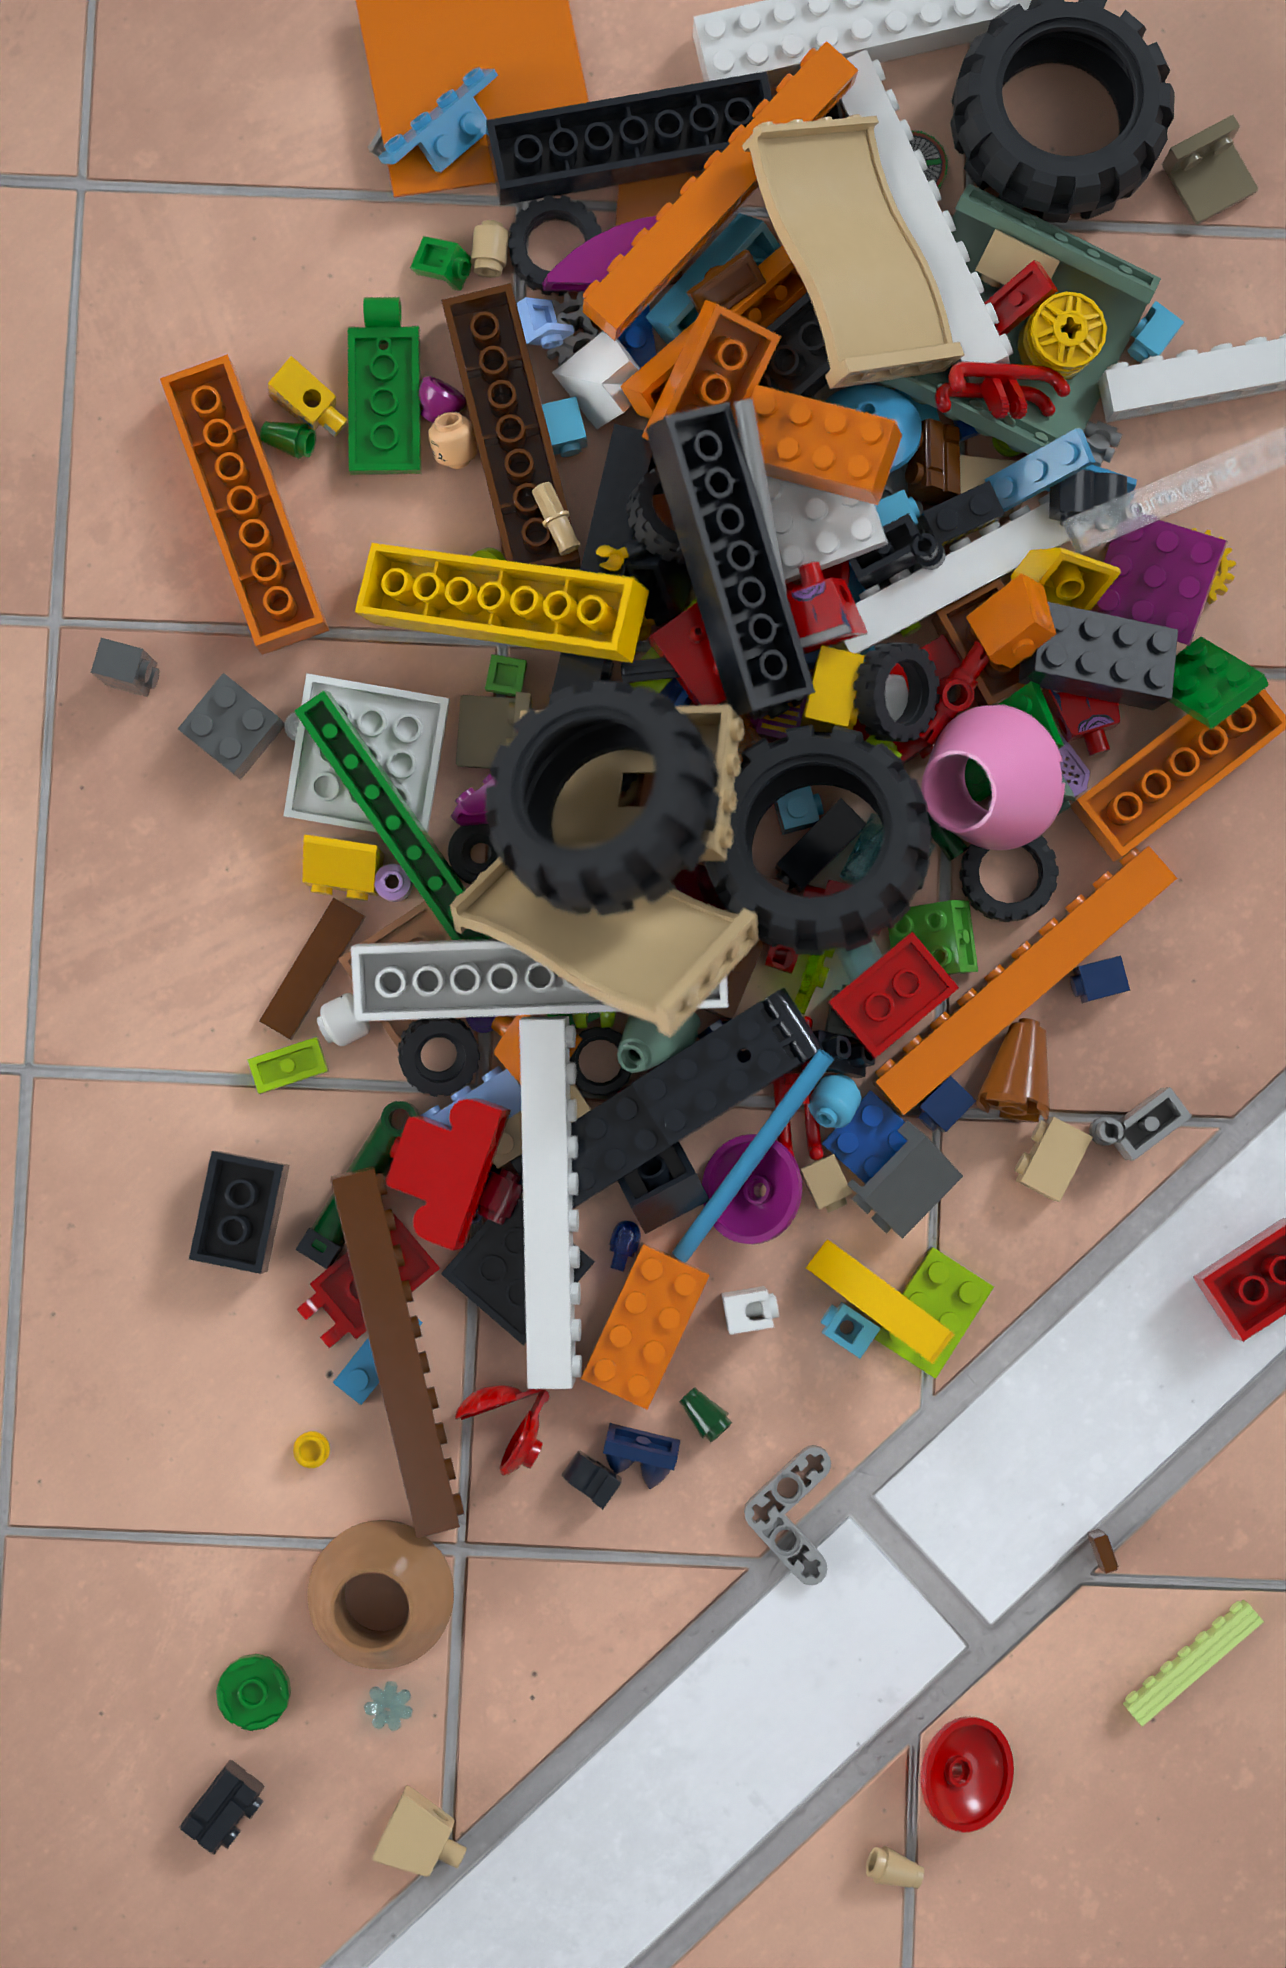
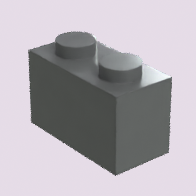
M101 637L91 673L106 686L148 697L150 688L154 689L157 685L160 670L156 668L157 662L144 649Z

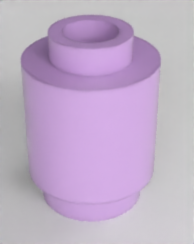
M387 864L376 873L375 889L384 899L391 902H399L410 895L413 883L400 865ZM391 875H395L399 879V884L394 889H389L386 886V879Z

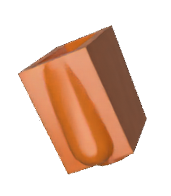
M1023 573L966 616L984 647L989 660L996 665L1003 664L1010 669L1023 659L1031 656L1036 649L1056 635L1044 586Z

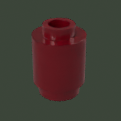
M501 1168L499 1174L492 1171L483 1189L477 1213L491 1221L504 1225L506 1218H511L523 1193V1185L519 1183L521 1176L504 1168Z

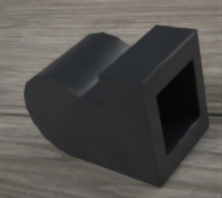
M579 1450L562 1473V1477L568 1483L588 1496L602 1510L622 1483V1477Z

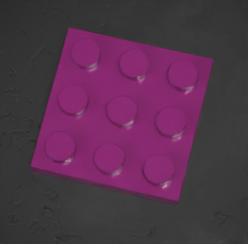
M1127 510V519L1116 525L1104 563L1118 567L1121 573L1090 611L1178 629L1177 642L1190 646L1228 541L1138 513L1140 516L1138 517L1136 512L1130 511L1133 517L1132 520Z

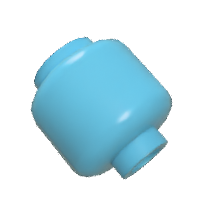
M841 1074L828 1075L818 1082L809 1098L810 1104H808L811 1115L821 1126L841 1128L851 1122L860 1106L862 1097L856 1083L850 1077Z

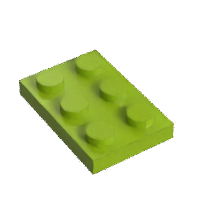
M931 1247L901 1294L951 1330L955 1335L933 1364L882 1325L874 1339L936 1379L994 1286L934 1247Z

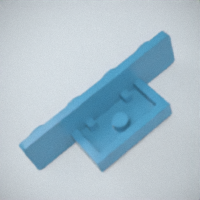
M477 67L467 73L462 79L464 82L462 86L456 91L451 89L441 95L436 101L438 106L430 113L423 112L414 118L410 123L412 128L403 136L398 134L386 142L384 145L386 150L378 157L382 164H395L418 145L435 172H442L486 134V120L488 119L473 97L498 76L495 69H481Z

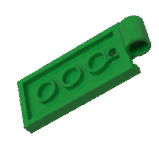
M364 297L363 315L365 327H348L350 475L421 474L420 327H401L402 308L400 297ZM382 344L389 345L385 350L380 349Z

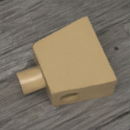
M406 1785L375 1849L372 1860L429 1877L437 1860L458 1869L467 1848L449 1839L455 1820L415 1789Z

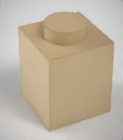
M830 1154L819 1161L799 1169L817 1209L826 1207L827 1211L831 1212L848 1204L845 1197L853 1193L847 1185L846 1178L834 1154Z

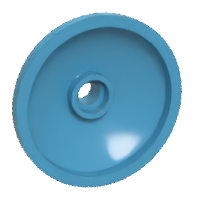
M860 384L841 389L824 401L896 420L902 438L890 472L905 465L917 451L921 440V419L912 402L901 393L885 386Z

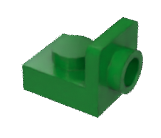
M423 236L410 268L417 275L443 280L454 290L461 291L471 271V256L458 243Z

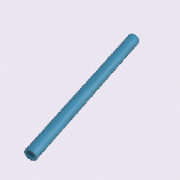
M818 1049L676 1245L672 1253L677 1259L685 1263L690 1259L834 1059L828 1053Z

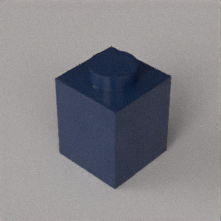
M1121 955L1078 966L1073 969L1074 976H1070L1073 994L1075 997L1080 996L1082 1003L1130 991Z
M950 1075L916 1106L922 1112L918 1118L932 1132L937 1128L941 1132H947L976 1100Z

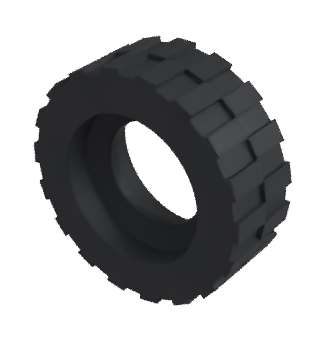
M456 1018L418 1019L417 1021H412L409 1024V1028L403 1031L401 1035L402 1040L398 1043L399 1064L408 1083L412 1087L415 1086L419 1092L423 1094L428 1093L433 1097H438V1095L450 1096L451 1093L458 1092L473 1080V1075L475 1072L477 1073L479 1068V1046L471 1029L460 1018L459 1020ZM438 1037L450 1040L457 1052L453 1065L447 1070L440 1072L429 1070L421 1060L423 1046L429 1040Z

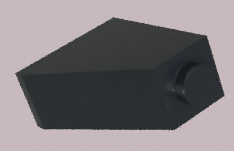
M841 798L776 863L774 868L779 872L776 878L780 882L789 885V891L795 888L800 893L807 884L823 871L862 832L867 823Z

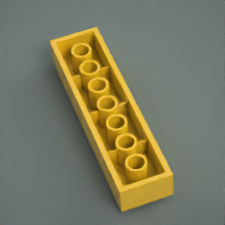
M371 543L355 613L377 625L633 663L649 591L634 578Z

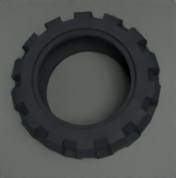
M1031 0L1030 6L1026 10L1020 4L1009 7L990 21L986 33L975 37L963 59L951 103L954 111L950 126L955 149L959 154H965L967 157L964 165L965 171L979 189L984 191L987 187L991 186L999 193V199L1020 209L1024 207L1038 211L1039 218L1046 222L1067 223L1070 215L1074 213H1080L1082 219H1091L1113 210L1118 199L1131 197L1148 178L1168 140L1167 131L1174 119L1175 91L1171 83H1165L1170 69L1158 43L1155 42L1150 45L1145 43L1142 39L1146 31L1145 26L1127 10L1119 17L1104 9L1107 0H1078V2ZM1058 63L1079 68L1097 79L1111 96L1118 114L1119 135L1102 149L1085 155L1062 156L1043 151L1025 140L1012 125L1004 107L1002 88L1016 74L1036 65Z
M593 681L591 691L584 692L579 686L572 685L549 695L552 704L538 713L530 708L513 725L517 735L509 746L499 745L490 766V775L496 780L495 786L486 787V823L493 828L491 829L492 845L502 863L517 876V879L537 897L545 898L555 908L578 915L590 914L593 908L600 916L633 911V901L645 897L650 903L657 901L675 889L671 880L683 868L690 872L693 871L707 849V845L701 839L704 831L715 830L721 797L714 790V788L718 787L720 776L712 751L701 738V733L687 715L680 712L669 698L648 687L636 686L633 690L628 682ZM634 750L653 756L655 764L653 789L642 813L629 828L615 838L593 847L567 848L555 845L552 833L554 807L561 790L578 769L601 755L615 751Z
M813 724L785 729L786 737L768 743L763 738L741 753L743 761L740 763L739 775L734 778L733 788L736 793L737 804L735 811L731 812L730 826L733 831L732 846L727 848L726 861H706L705 866L718 898L728 912L739 914L743 909L757 914L759 940L773 948L778 944L793 948L796 954L824 956V950L845 947L846 952L871 943V936L883 928L888 927L892 929L910 910L909 903L916 891L922 889L930 865L929 853L930 842L932 841L927 804L917 780L911 779L904 769L903 761L883 743L874 746L863 740V733L839 726L833 727L832 732H814ZM814 785L843 788L865 800L876 812L884 827L882 847L872 868L860 881L850 888L825 897H800L786 893L770 884L753 865L752 858L755 832L767 810L780 798L800 788Z

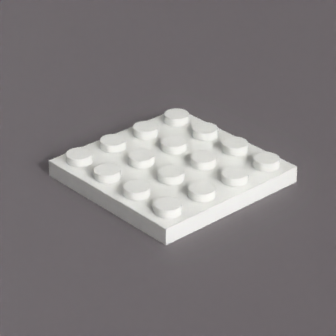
M766 476L785 584L801 578L798 567L801 565L819 561L823 570L888 545L875 504Z
M306 673L301 706L323 690L330 692L428 833L450 698ZM299 720L283 816L377 832Z

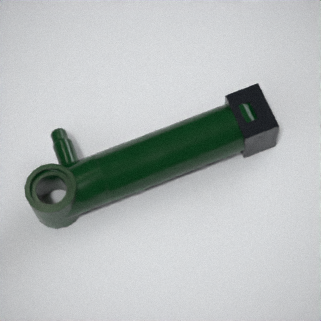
M394 1101L388 1104L383 1109L379 1121L346 1173L374 1166L376 1174L383 1173L385 1179L394 1159L390 1156L393 1143L397 1137L402 1136L404 1130L396 1129L392 1124L391 1117L398 1109L406 1110L410 1117L420 1116L417 1108L405 1101ZM334 1192L313 1226L307 1230L295 1249L325 1269H328L335 1262L345 1243Z

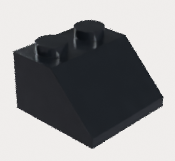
M680 1142L618 1180L645 1234L710 1200Z

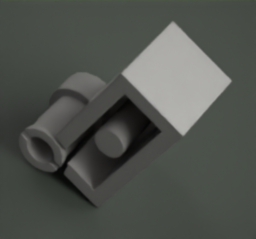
M1170 1087L1160 1088L1118 1121L1110 1117L1095 1119L1090 1125L1089 1135L1093 1137L1092 1140L1096 1144L1101 1146L1113 1144L1125 1160H1135L1190 1119L1192 1115Z

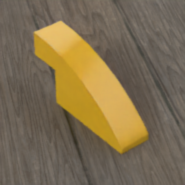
M828 1239L806 1266V1269L932 1364L955 1335L951 1330Z

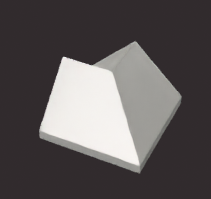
M602 331L552 373L571 397H577L579 408L593 426L599 429L624 413L631 406L620 386L636 373L640 367L618 339L614 341Z

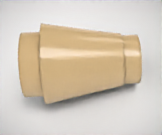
M883 1846L882 1848L874 1847L866 1865V1874L868 1877L873 1878L877 1884L918 1889L923 1881L924 1868L889 1847Z

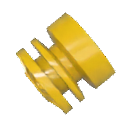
M1066 291L1052 295L1026 320L1019 333L1018 351L1021 362L1024 365L1050 367L1060 373L1065 380L1071 379L1099 354L1105 343L1107 325L1103 312L1092 299L1081 293ZM1067 333L1072 334V337L1070 339L1068 338Z

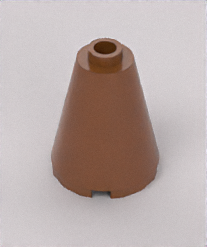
M1020 1018L1018 1022L1010 1024L978 1094L977 1107L989 1114L991 1107L1000 1110V1118L1019 1122H1039L1040 1115H1042L1044 1120L1048 1119L1050 1101L1046 1030L1040 1027V1022L1029 1018Z

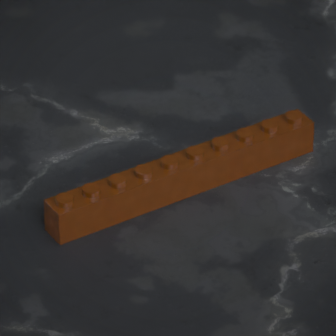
M374 1166L331 1176L330 1180L416 1537L420 1538L459 1528L458 1516L465 1514L460 1493L452 1494L450 1480L456 1479L452 1458L444 1459L441 1445L448 1443L443 1422L435 1423L433 1409L439 1408L435 1387L427 1388L424 1374L431 1372L426 1351L418 1352L416 1338L422 1337L417 1315L410 1317L407 1303L414 1301L409 1280L401 1281L398 1267L405 1266L400 1244L393 1246L390 1231L397 1230L392 1208L384 1210L381 1196L388 1194L383 1173L376 1174Z

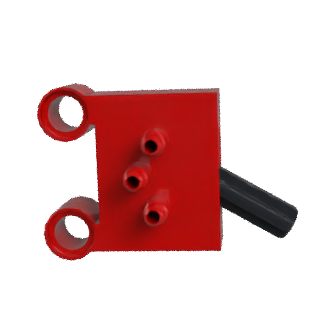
M697 602L650 636L649 643L660 658L636 660L633 663H621L623 682L635 683L676 678L696 706L723 705L727 702Z

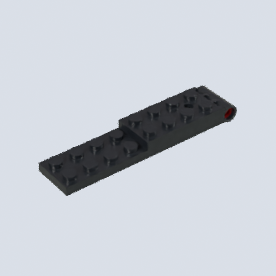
M785 987L753 1005L632 1082V1085L584 1114L576 1122L571 1123V1136H577L578 1140L577 1158H572V1173H578L579 1182L578 1195H572L573 1209L812 1059L818 1049L824 1050ZM742 1049H748L751 1052V1059L746 1063H742L738 1057ZM520 1155L512 1160L511 1163L523 1181V1155Z

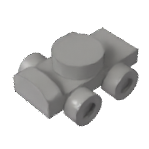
M1097 421V424L1088 422L1084 435L1090 437L1089 439L1086 438L1096 461L1093 465L1100 467L1103 461L1111 462L1115 449L1111 448L1110 445L1117 448L1122 434L1117 432L1118 428Z

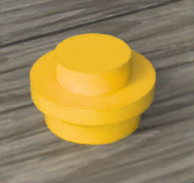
M308 1431L296 1439L293 1446V1454L301 1466L317 1468L328 1459L330 1444L323 1434L316 1431Z

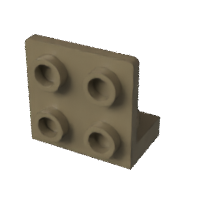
M1234 115L1171 147L1162 163L1165 172L1196 224L1254 195L1258 190V186L1233 145L1232 140L1240 128Z
M516 692V698L462 695L460 698L456 765L458 767L490 769L499 745L509 746L517 735L513 725L520 719V711L532 708L531 693Z

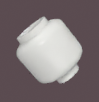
M345 993L325 1003L320 1009L321 1016L317 1017L318 1026L328 1043L334 1042L339 1046H346L366 1036L370 1031L369 1021H355L354 997L351 993Z

